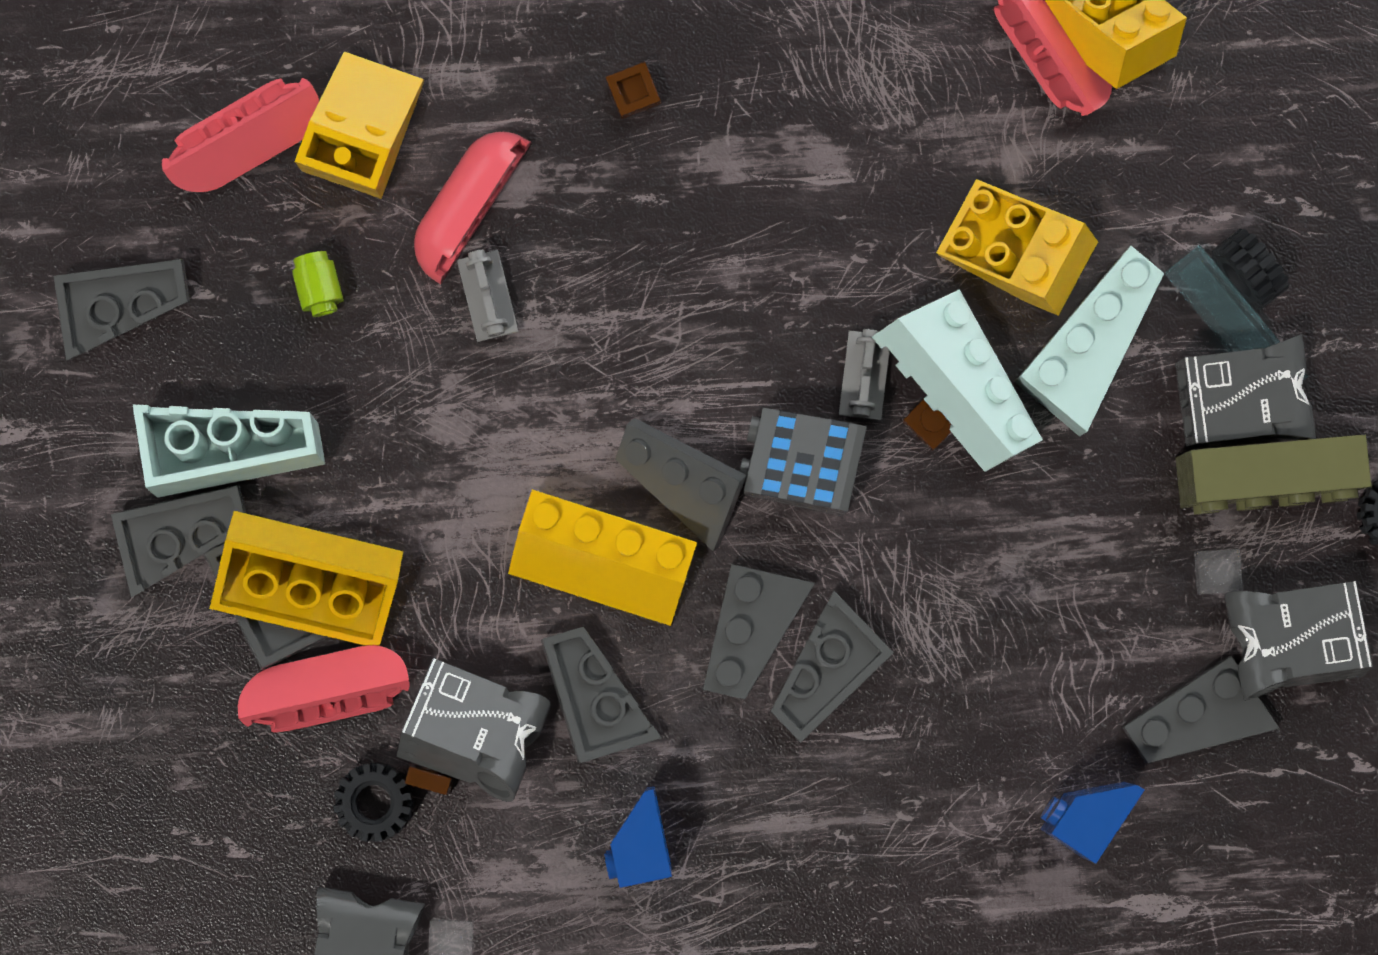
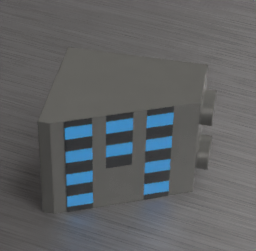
M763 408L761 418L752 416L747 441L755 444L751 459L743 458L740 472L746 475L743 483L745 484L743 495L843 517L848 512L867 426Z

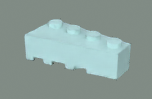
M1130 246L1021 373L1015 383L1078 436L1085 434L1100 407L1164 273L1135 248Z
M960 289L896 319L872 336L881 349L886 346L899 362L895 366L906 379L912 376L927 394L924 400L931 409L942 412L951 423L949 430L984 472L1043 440Z
M133 404L145 487L157 498L325 464L319 424L310 412L275 410L233 411L230 408H213V410L189 409L188 407L181 406L160 408Z

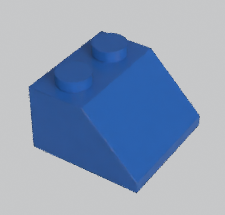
M1119 782L1063 793L1060 799L1054 796L1040 816L1045 821L1040 829L1080 857L1096 864L1145 790L1135 784Z
M655 786L644 790L610 844L611 850H607L604 853L609 879L618 878L619 888L672 877V867Z

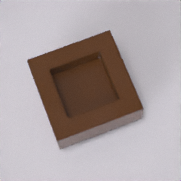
M645 62L606 77V82L621 119L661 104Z
M924 399L902 421L931 451L951 433L949 430L951 426L949 420L942 412L938 410L933 411Z
M412 765L409 766L405 784L448 795L451 793L455 778L424 766Z

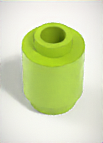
M317 251L296 257L293 260L295 269L292 270L302 311H311L313 317H321L336 312V305L343 302L344 299L333 260H328L326 251Z

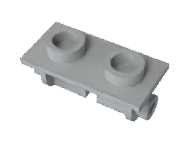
M476 250L468 253L467 258L457 260L477 342L519 332L499 251L495 250L485 253L484 250Z
M863 329V332L849 331L839 415L881 420L889 349L886 346L881 349L872 338V336L879 332L877 330Z

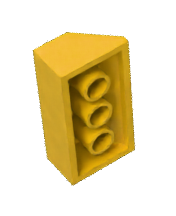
M532 489L519 527L508 574L671 626L697 542Z
M233 511L209 609L365 646H380L398 582L403 551Z

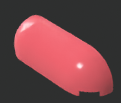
M998 0L999 5L993 8L1000 25L1049 99L1058 108L1061 109L1066 106L1084 116L1106 104L1111 95L1112 85L1086 65L1045 0Z
M304 78L299 83L284 84L282 79H276L261 86L176 137L174 141L178 146L169 158L162 159L163 172L174 185L190 192H208L226 185L303 140L308 123L319 103L315 89Z
M493 132L478 138L467 149L421 220L415 233L414 250L417 261L422 270L439 284L443 282L530 147V141L510 132Z
M377 645L360 646L272 666L256 674L243 688L238 701V718L247 727L254 722L271 725V732H286L380 711L394 705L393 697L402 690H409L408 671L404 661L397 653Z

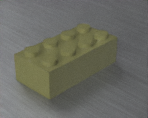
M1366 434L1191 450L1175 458L1180 507H1193L1194 515L1219 513L1220 511L1228 510V504L1236 503V511H1247L1272 506L1271 500H1278L1279 507L1305 505V503L1315 502V496H1321L1322 503L1348 501V499L1359 498L1358 490L1372 487Z

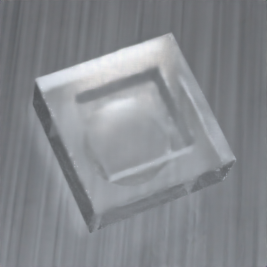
M1240 549L1194 552L1197 595L1243 591Z
M430 920L429 955H473L474 920Z

